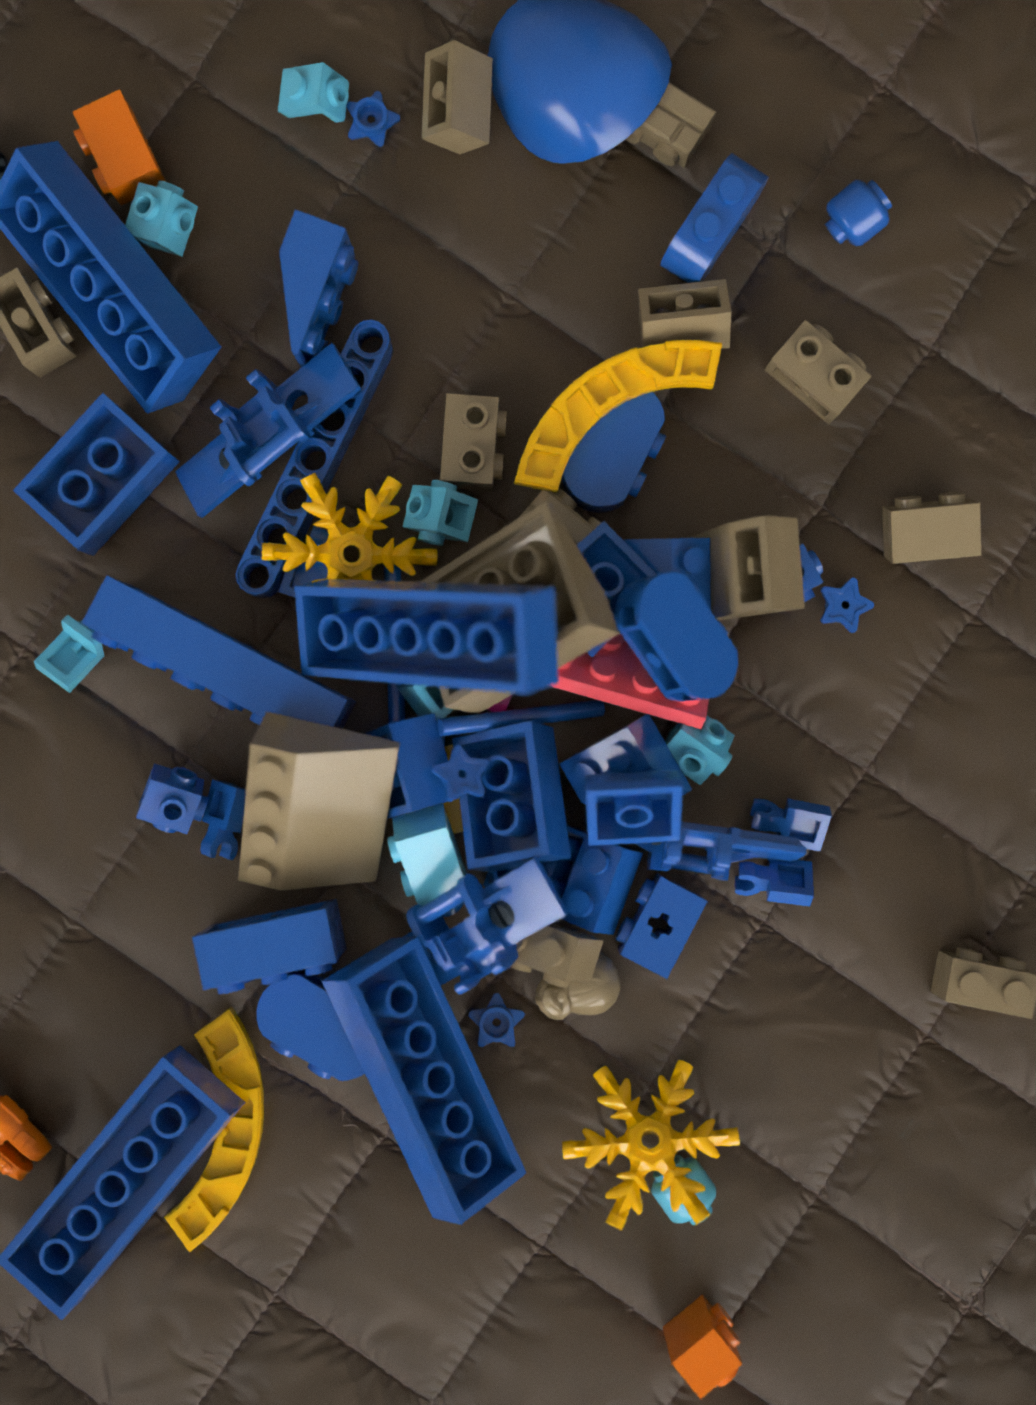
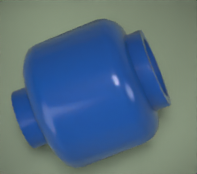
M854 180L829 200L826 210L830 220L824 225L839 244L847 240L854 246H862L888 225L890 220L888 210L892 208V204L873 180H870L868 183L862 180Z

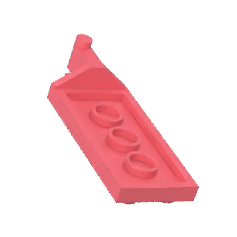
M620 632L593 657L586 652L559 667L558 683L551 685L554 688L698 729H702L707 716L709 699L677 702L665 698Z

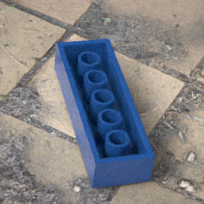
M58 141L17 147L0 180L1 231L147 414L184 401L221 349V345Z
M106 575L82 621V624L94 630L91 637L113 649L119 648L127 652L129 648L134 650L131 656L133 660L154 670L158 668L166 671L168 668L174 671L170 678L192 690L196 688L204 691L207 688L213 691L210 697L212 701L233 711L235 709L243 711L245 708L253 712L250 720L258 725L261 724L265 713L271 712L343 729L357 703L349 697L306 675H301L297 670L141 589Z
M327 579L295 586L301 675L528 694L558 683L554 587Z
M418 936L390 938L322 980L432 1217L459 1225L463 1224L527 1172Z
M181 1045L164 1055L0 1254V1265L60 1320H63L90 1292L241 1109L245 1101Z

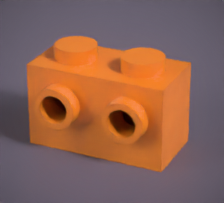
M120 89L72 111L80 127L73 131L84 154L86 156L93 154L98 167L93 169L92 173L104 195L111 192L122 206L133 200L138 182L156 187L158 181L166 182L134 112Z
M703 1294L663 1326L671 1364L700 1399L717 1385L724 1386L736 1376L738 1368L743 1364L737 1349L741 1342L731 1328L734 1326L732 1319L718 1302L712 1306Z

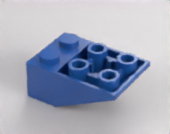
M295 209L279 253L291 352L302 368L328 346V341L324 340L329 325L335 326L340 318L343 308V301L340 300V296L345 284L350 286L353 283L358 269V260H355L354 247L351 245L346 228Z
M567 825L571 858L541 863L569 914L560 919L592 933L614 935L643 853L621 844L589 846L587 831ZM517 868L488 872L483 886L487 887Z

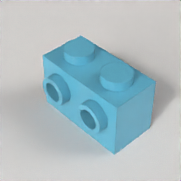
M443 803L392 818L394 836L387 838L388 846L394 863L402 861L404 871H401L400 875L407 897L414 895L417 904L423 906L456 886L458 879L467 874Z

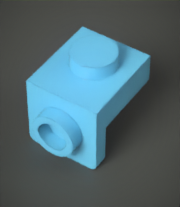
M323 62L283 69L278 112L288 118L322 113L336 123L343 122L349 98V82Z
M66 615L61 620L63 631L34 660L36 669L70 693L105 655L102 643L91 637L94 630L82 624L83 620L77 622L69 615Z

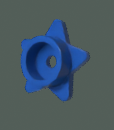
M376 91L371 97L363 98L359 102H348L346 105L354 119L348 132V137L351 140L368 137L378 147L384 146L386 130L397 124L400 120L399 114L386 109L382 94L379 91ZM371 116L375 118L373 123L367 121Z
M851 577L841 588L823 586L820 589L826 602L825 611L820 619L822 624L841 623L850 633H855L858 628L859 616L874 608V602L859 594L858 582L854 577ZM843 601L849 603L847 609L842 608L841 604Z
M460 745L453 746L448 762L435 765L431 769L442 780L446 788V799L449 802L466 793L477 797H483L485 794L480 776L488 766V760L470 758ZM463 770L466 773L465 778H460L458 771Z
M495 993L487 1008L469 1012V1017L480 1029L478 1045L480 1047H484L492 1042H501L509 1047L515 1046L513 1028L525 1016L522 1010L507 1008L500 994ZM495 1018L500 1019L501 1023L499 1026L493 1025L492 1021Z

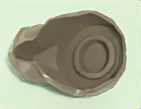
M600 952L591 982H569L568 988H564L541 980L536 988L535 1002L539 1006L540 1011L548 1018L554 1020H563L571 1013L587 1016L605 1013L616 1002L621 990L618 970L613 961Z

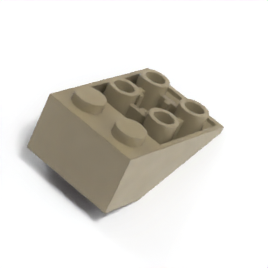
M761 516L726 523L688 537L710 538L711 612L717 620L805 608L797 518Z

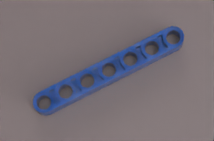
M364 320L358 323L352 330L341 352V356L352 374L364 378L361 390L333 412L345 416L344 425L337 431H328L324 429L325 418L313 428L315 434L304 443L298 441L237 566L236 581L239 587L254 597L262 599L276 594L280 589L285 574L283 566L286 560H262V543H268L270 533L277 528L286 529L288 533L303 542L315 517L302 507L296 510L288 509V496L295 490L305 491L300 480L313 473H316L325 493L327 492L392 358L393 346L389 333L379 321ZM375 336L383 340L381 348L374 353H367L361 350L362 343L369 337ZM317 451L326 454V461L322 468L313 471L306 469L305 462L309 454ZM307 494L306 502H312L311 498ZM257 567H266L269 572L267 583L261 588H252L249 580L251 572Z

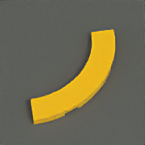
M703 340L665 341L662 344L627 350L589 369L554 400L536 429H534L521 457L515 484L558 493L568 460L582 438L601 418L631 399L650 392L677 387H695L712 390L722 343Z
M233 1007L226 1010L194 1034L204 1050L212 1073L245 1101V1104L215 1139L209 1162L193 1189L164 1217L189 1253L218 1227L238 1200L250 1177L262 1137L264 1092L260 1067L253 1044Z

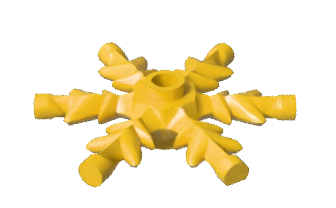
M316 473L303 478L300 482L312 502H304L301 506L308 513L321 519L313 525L328 529V540L324 544L317 545L306 534L305 544L294 535L286 532L283 534L286 544L262 543V560H286L283 566L284 572L295 569L305 561L306 571L310 570L317 561L325 564L328 569L327 578L312 582L327 579L373 580L372 569L381 563L392 574L394 572V565H396L411 576L416 574L413 564L437 565V549H413L417 540L415 537L408 538L395 547L394 538H391L383 548L373 542V531L388 528L387 525L380 521L400 511L398 506L390 505V503L402 487V484L390 476L386 477L377 496H375L370 488L366 489V512L357 508L360 523L353 528H349L341 522L345 513V507L336 511L338 497L336 487H332L326 494ZM350 545L355 546L359 551V558L353 563L346 561L343 556L344 549Z
M683 1060L677 1061L669 1082L663 1075H659L658 1088L660 1098L651 1095L657 1110L650 1116H644L638 1112L640 1096L631 1101V1083L629 1078H625L621 1085H619L607 1066L597 1070L593 1077L607 1094L597 1097V1101L608 1108L617 1110L610 1118L625 1120L627 1130L624 1135L616 1138L609 1129L605 1128L604 1138L598 1133L584 1128L582 1133L586 1140L562 1141L563 1159L588 1156L585 1162L586 1168L595 1166L605 1156H607L608 1166L618 1154L625 1155L629 1159L630 1170L615 1175L623 1180V1182L614 1186L605 1194L607 1199H616L606 1219V1223L619 1230L623 1229L631 1207L637 1214L642 1213L643 1205L640 1189L649 1193V1187L644 1177L650 1171H657L663 1175L661 1192L670 1187V1204L673 1211L676 1212L680 1205L683 1204L696 1225L705 1220L710 1215V1212L695 1194L704 1192L705 1186L685 1177L691 1169L676 1167L674 1161L675 1154L679 1150L685 1149L693 1158L697 1159L696 1149L710 1157L719 1158L720 1154L715 1146H737L740 1144L738 1128L713 1130L716 1122L714 1118L708 1119L696 1130H694L693 1122L691 1121L682 1133L675 1131L671 1127V1116L685 1112V1110L677 1107V1105L694 1095L693 1089H683L694 1068ZM648 1134L657 1136L659 1139L658 1145L654 1148L645 1147L642 1143L643 1136Z

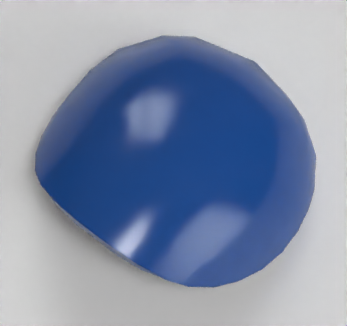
M518 0L498 22L491 36L488 56L493 58V94L513 134L528 151L537 157L549 162L562 164L583 162L609 151L629 137L646 121L660 102L668 86L672 67L668 49L658 36L636 15L606 0Z

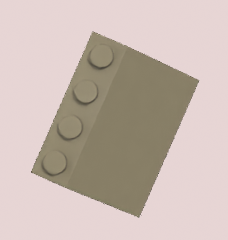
M548 501L543 502L421 581L432 583L554 587L558 668L619 634L605 592L552 503ZM439 687L446 708L475 714L483 712L514 694L510 692Z
M266 712L250 746L238 881L276 890L376 881L400 742Z

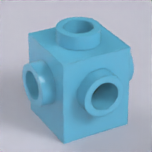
M158 181L156 187L138 182L125 226L140 243L153 249L183 256L189 234L194 226L198 206L183 198L184 190L171 183Z
M432 480L431 486L413 485L406 505L403 527L418 532L419 541L432 545L443 546L444 539L468 542L478 499L457 492L456 485L440 480Z
M706 716L702 729L676 723L670 730L665 743L683 774L701 785L712 773L719 776L727 767L733 756L728 750L735 735L728 731L719 721Z

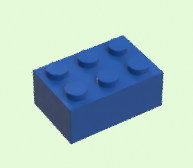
M102 393L13 491L77 550L94 556L180 461L121 407Z
M531 720L452 738L453 746L460 745L470 758L488 760V766L480 776L485 790L484 796L477 797L468 793L459 796L468 870L496 872L518 868L535 857H538L540 863L571 858L554 728ZM463 770L458 771L459 777L465 778L466 773Z
M337 898L213 924L192 936L203 990L217 987L218 994H226L244 989V983L261 978L262 985L278 983L289 978L288 974L296 970L305 969L306 975H316L332 970V965L338 962L347 949Z

